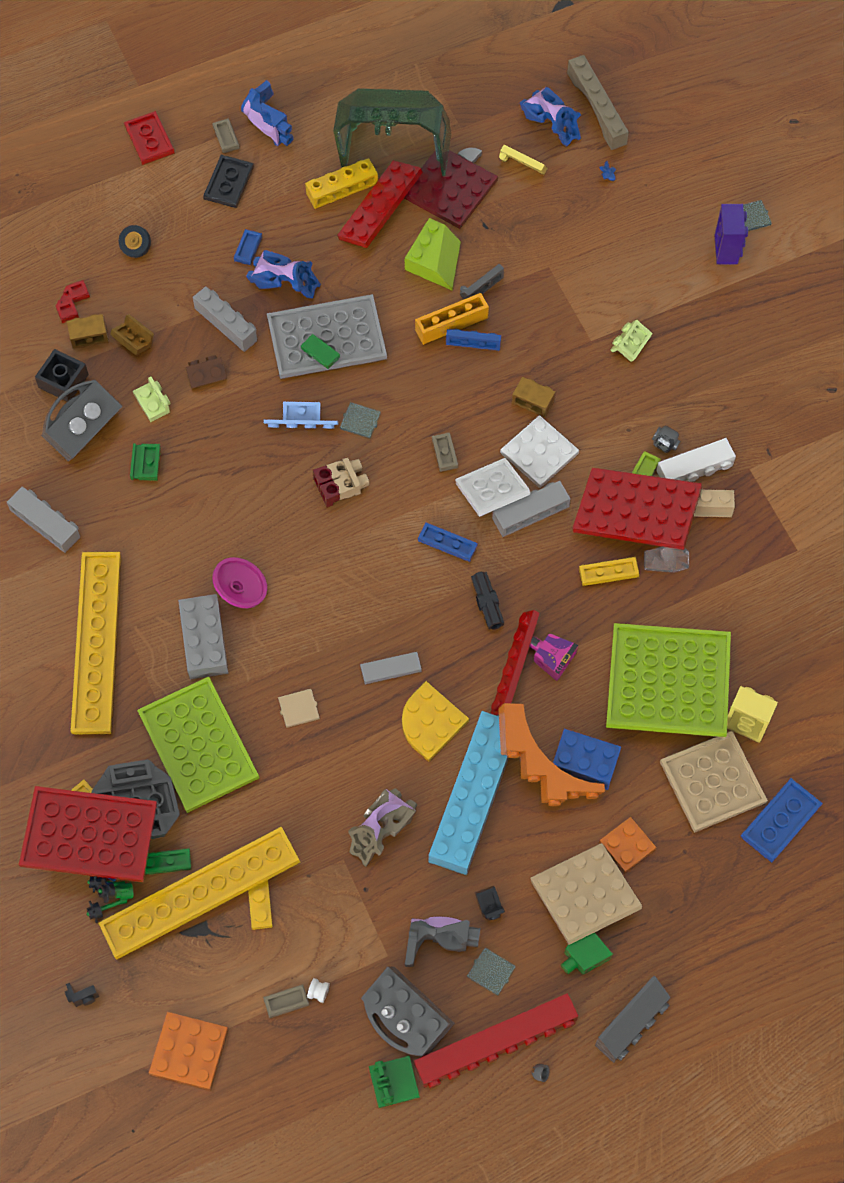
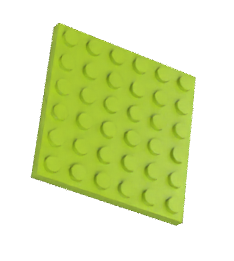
M614 623L606 728L726 737L731 632Z

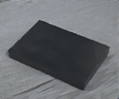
M220 155L203 195L204 200L237 208L254 168V163Z

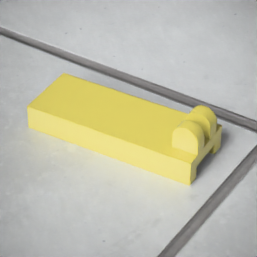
M503 145L499 155L503 162H506L510 157L545 174L547 167L544 164Z

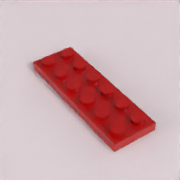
M393 160L338 233L339 240L368 248L423 173L421 167Z

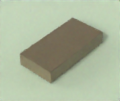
M229 118L212 123L223 153L240 149Z
M303 984L263 997L269 1018L309 1006Z

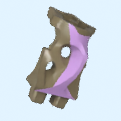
M396 788L391 791L385 789L364 813L363 817L368 819L361 825L352 827L348 831L352 838L349 852L352 855L358 856L364 866L371 862L375 853L378 855L382 854L384 849L382 840L390 834L395 837L406 825L411 823L416 812L417 803L412 800L402 801L400 799L402 794ZM378 821L383 823V828L380 827Z

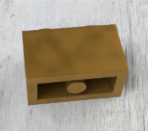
M95 314L85 318H74L67 321L73 349L109 342L103 314Z
M522 377L513 392L512 403L545 418L555 400L556 391H553L548 386L537 384L532 379Z

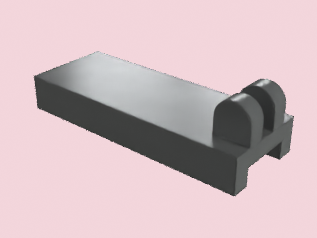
M498 264L470 287L461 286L460 296L464 300L476 294L485 293L503 279L504 268Z

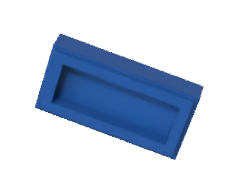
M245 229L234 255V261L251 265L261 242L262 233Z

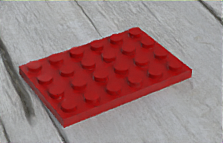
M592 467L574 521L573 532L684 550L702 490V483Z
M35 786L19 866L143 882L157 801Z

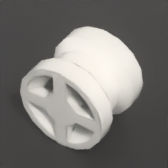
M313 978L307 998H316L319 1002L324 1003L330 983H321L318 979Z

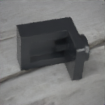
M495 886L475 892L482 916L485 919H497L501 916V913L505 912L501 906Z
M69 982L66 984L68 990L64 991L68 1002H73L76 1007L82 1004L84 1006L92 1004L99 997L94 985L75 993L73 986Z

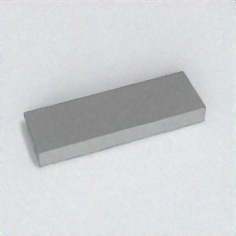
M417 652L360 664L365 684L422 672Z

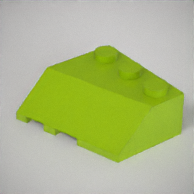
M429 218L405 257V270L453 290L461 241L446 225Z

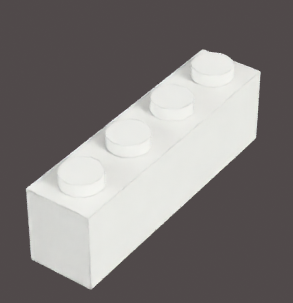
M727 438L658 462L656 471L661 478L693 482L701 476H710L720 469H729L734 464L736 456Z

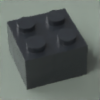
M54 349L36 374L35 380L38 388L59 397L71 387L83 383L89 374L85 363ZM78 390L69 393L62 400L68 402L75 396Z

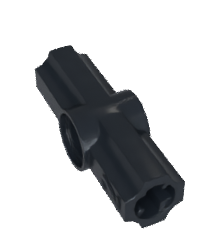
M477 572L471 576V581L476 592L479 610L483 612L488 629H498L504 625V620L499 609L497 593L492 589L487 572Z

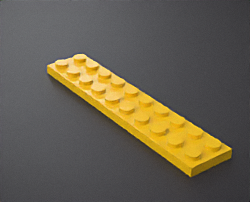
M82 552L71 734H111L121 565L120 552Z
M280 827L99 922V925L117 960L300 863V860L283 828Z

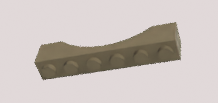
M582 55L568 60L567 74L574 86L579 88L590 102L610 149L613 150L627 145L629 132L586 57Z

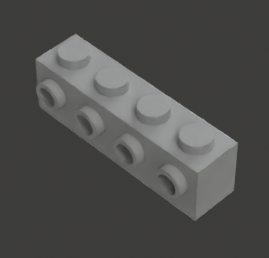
M205 286L193 296L195 309L242 351L245 352L257 342L255 326L250 322L247 323L238 311L235 312L227 301H222L214 290H210Z

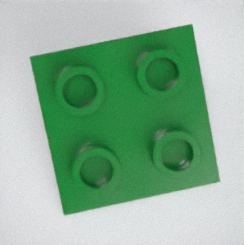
M410 1056L387 1062L378 1061L375 1062V1065L369 1066L379 1108L420 1098Z

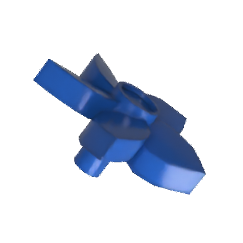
M606 161L604 166L599 167L603 172V178L615 181L614 172L616 169L614 167L610 168L608 161Z

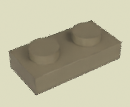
M450 433L432 436L440 472L458 468Z

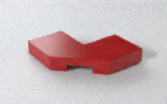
M84 280L67 285L61 299L55 305L62 323L79 318L74 303L90 297Z

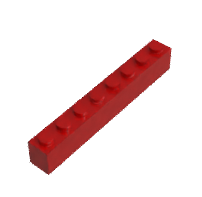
M567 993L414 1060V1066L423 1087L429 1086L431 1089L440 1085L443 1079L448 1078L452 1080L461 1075V1071L466 1069L473 1071L479 1068V1064L486 1060L490 1063L499 1058L498 1055L502 1053L511 1054L517 1051L520 1045L526 1044V1046L537 1042V1038L543 1035L547 1038L557 1033L556 1030L561 1027L568 1029L576 1024L575 1021L578 1019V1014Z

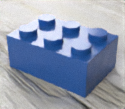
M564 729L553 764L575 778L591 783L604 784L605 790H608L621 746Z

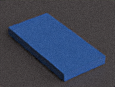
M790 778L740 837L772 863L823 803Z

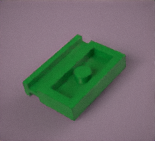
M133 443L130 470L131 480L158 481L160 444L136 445V443Z

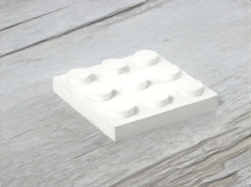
M539 415L500 450V453L534 484L541 488L579 454V450Z
M506 458L455 479L456 485L479 517L530 495L529 488Z

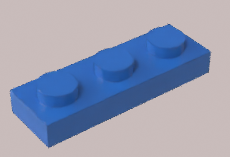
M447 329L446 345L500 351L501 335Z
M426 522L418 537L419 542L468 562L471 561L478 546L476 542Z

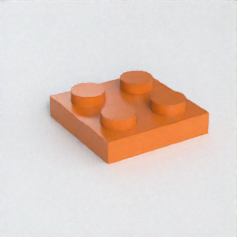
M631 817L599 840V843L604 845L611 858L624 873L657 848Z

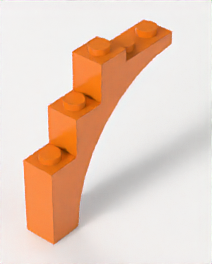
M504 703L499 708L501 755H507L508 758L520 757L521 779H528V782H541L542 803H548L549 806H560L567 798L576 799L579 796H586V799H597L599 795L605 792L604 784L591 783L575 778L559 769L544 755L530 733L525 718L524 704Z

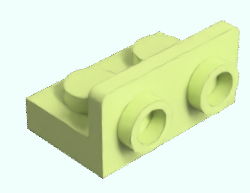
M638 320L624 325L622 328L623 333L615 338L613 341L614 346L611 348L612 352L618 350L631 362L636 359L653 334Z
M149 377V383L134 390L133 394L149 421L152 422L170 413L168 405L171 403L166 394L162 395V388L159 382H154L153 378Z

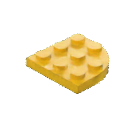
M427 681L408 699L402 714L403 732L408 743L428 762L469 722V718Z

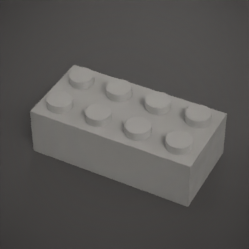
M217 594L178 600L189 678L196 679L229 674Z

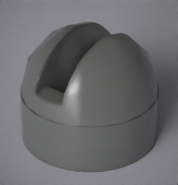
M544 1064L533 1066V1069H535L534 1073H531L533 1078L541 1082L547 1081L550 1072L549 1066Z

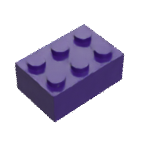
M721 204L714 234L716 264H738L739 258L743 256L745 237H748V226H745L747 212L744 211L743 204Z

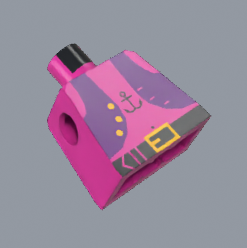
M548 634L544 641L534 636L529 646L536 651L534 662L556 681L561 677L578 649L577 644L553 634Z

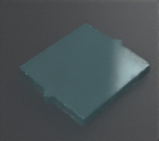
M762 200L743 205L744 211L747 212L745 226H748V231L772 224L768 216V210L765 209Z
M350 402L346 413L343 414L344 419L340 429L371 438L374 428L377 427V421L381 412Z
M484 948L479 958L474 960V966L467 977L498 996L504 985L509 983V977L516 966Z

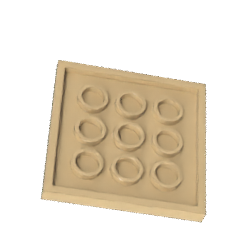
M733 731L728 732L726 737H715L660 760V764L694 833L766 804L768 801Z
M602 843L530 878L531 883L569 945L642 909V904Z

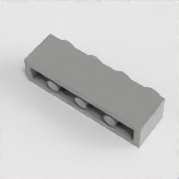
M560 481L556 483L551 482L540 490L531 491L530 495L494 510L492 519L502 537L568 508L570 497Z
M21 487L7 501L11 512L64 553L80 538L78 526L72 521H66L63 514L59 511H53L45 500L40 501L32 490L29 489L27 491L24 487Z

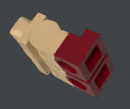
M345 458L343 461L313 469V480L326 508L333 506L334 502L361 494V489L369 485V479L366 474L360 476L355 474L362 471L359 459L349 461L348 458Z

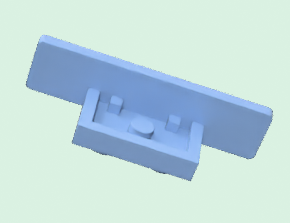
M283 402V420H264V424H268V427L279 428V424H286V428H298V424H305V428H316V425H323V428L334 429V425H339V421H320V402Z

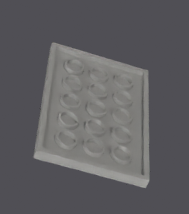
M373 294L267 313L280 379L387 359ZM312 334L340 354V358L329 369L301 349V345Z

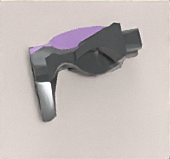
M430 917L426 920L412 918L405 967H414L417 951L424 940H433V942L438 943L447 950L458 952L466 951L467 946L478 947L480 928L469 927L470 921L468 920L461 921L450 917Z

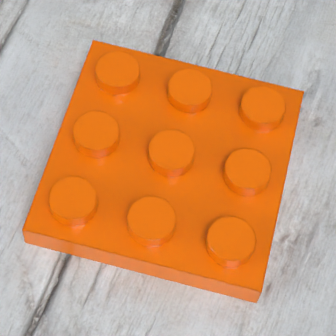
M167 1012L149 1075L211 1090L228 1027Z

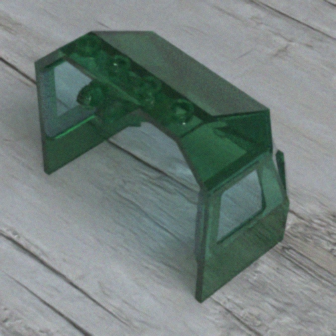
M358 88L338 102L333 132L341 168L347 166L352 132L357 129V125L360 123H372L375 125V135H380L381 126H386L385 133L387 136H391L392 126L407 124L419 125L433 134L437 161H440L442 176L446 175L451 139L450 120L444 106L429 91Z

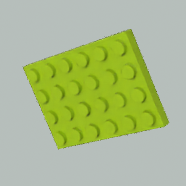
M209 676L137 710L187 813L259 779V775Z

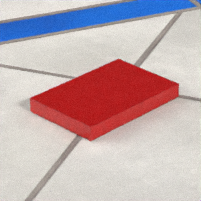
M156 111L124 122L126 131L142 165L175 153Z

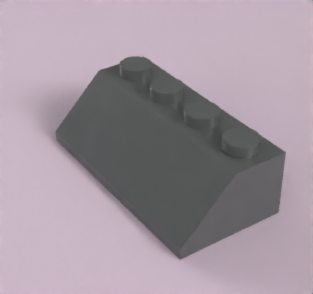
M655 976L646 983L596 1041L595 1046L613 1063L617 1059L621 1061L628 1054L627 1048L632 1043L635 1046L643 1037L640 1033L645 1028L649 1030L656 1022L654 1017L658 1013L663 1014L670 1006L668 1002L671 997Z

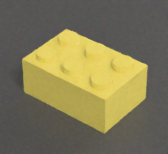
M740 686L728 714L727 729L760 743L778 702L768 695L756 693L752 688Z

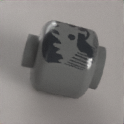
M666 425L662 428L659 427L652 438L654 440L653 445L665 453H669L672 449L676 450L681 442L678 440L679 433Z

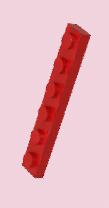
M535 610L523 612L519 618V625L513 636L514 641L508 652L507 663L503 668V675L497 687V694L491 705L492 710L490 714L499 716V708L504 703H512L540 614Z

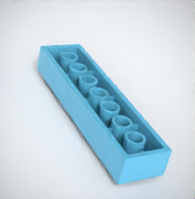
M484 711L480 714L431 847L429 863L464 875L468 873L509 759L507 755H501L499 716Z

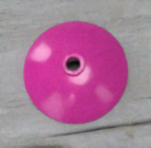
M226 558L219 562L213 571L212 579L216 591L226 602L240 608L255 607L263 601L267 594V582L264 575L254 564L245 559Z

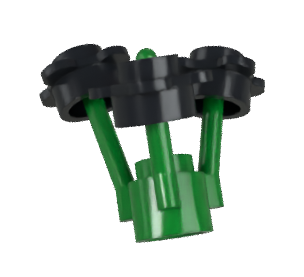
M90 876V880L87 881L89 888H93V893L98 891V895L103 898L104 903H108L109 899H113L114 896L116 899L119 898V900L102 907L99 906L98 902L92 904L89 901L90 906L86 908V915L89 916L90 920L94 919L97 924V919L103 917L102 911L120 904H127V899H133L132 883H125V881L112 882L102 879V877Z

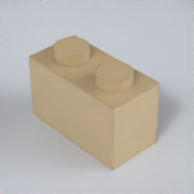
M701 490L694 516L732 517L735 508L734 490Z

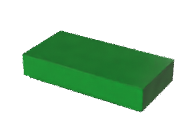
M314 334L301 345V349L327 369L340 358V354Z

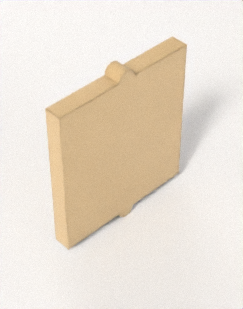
M311 689L278 697L281 707L280 714L284 717L286 728L320 719L316 707L317 702L314 700Z

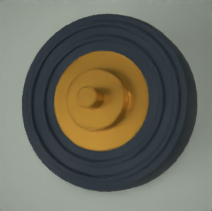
M130 225L124 228L119 235V247L129 257H141L150 249V235L141 226Z

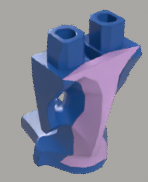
M266 80L256 89H250L249 94L242 103L241 111L248 116V119L258 129L271 137L276 146L281 143L288 146L294 140L293 135L290 134L292 125L287 122V116L284 112H280L265 104L274 95L270 82Z
M545 87L541 91L536 90L530 99H524L520 102L521 109L524 111L527 119L540 123L545 122L546 119L551 120L552 131L558 134L563 145L568 146L573 139H581L577 119L581 116L580 112L565 106L560 97L549 87Z
M267 250L263 251L261 257H255L253 261L255 270L248 271L246 275L247 279L251 283H255L259 289L281 287L282 280L288 281L292 284L295 291L301 292L307 298H313L316 287L321 285L311 271L313 264L311 261L291 262L288 257Z

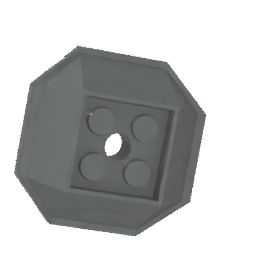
M148 759L108 766L91 793L157 801L151 839L165 837L180 815L171 777L154 766L155 764Z

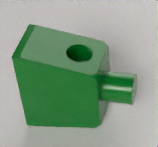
M594 932L570 945L568 944L564 951L568 959L561 964V967L567 974H570L577 968L584 975L608 962L612 958L613 953Z

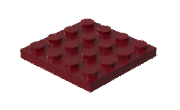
M439 145L422 166L423 173L404 199L461 229L498 181V176Z

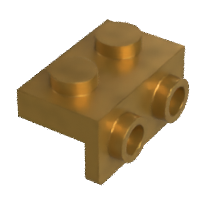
M130 314L125 316L123 324L111 329L110 333L113 338L135 355L151 348L154 334Z

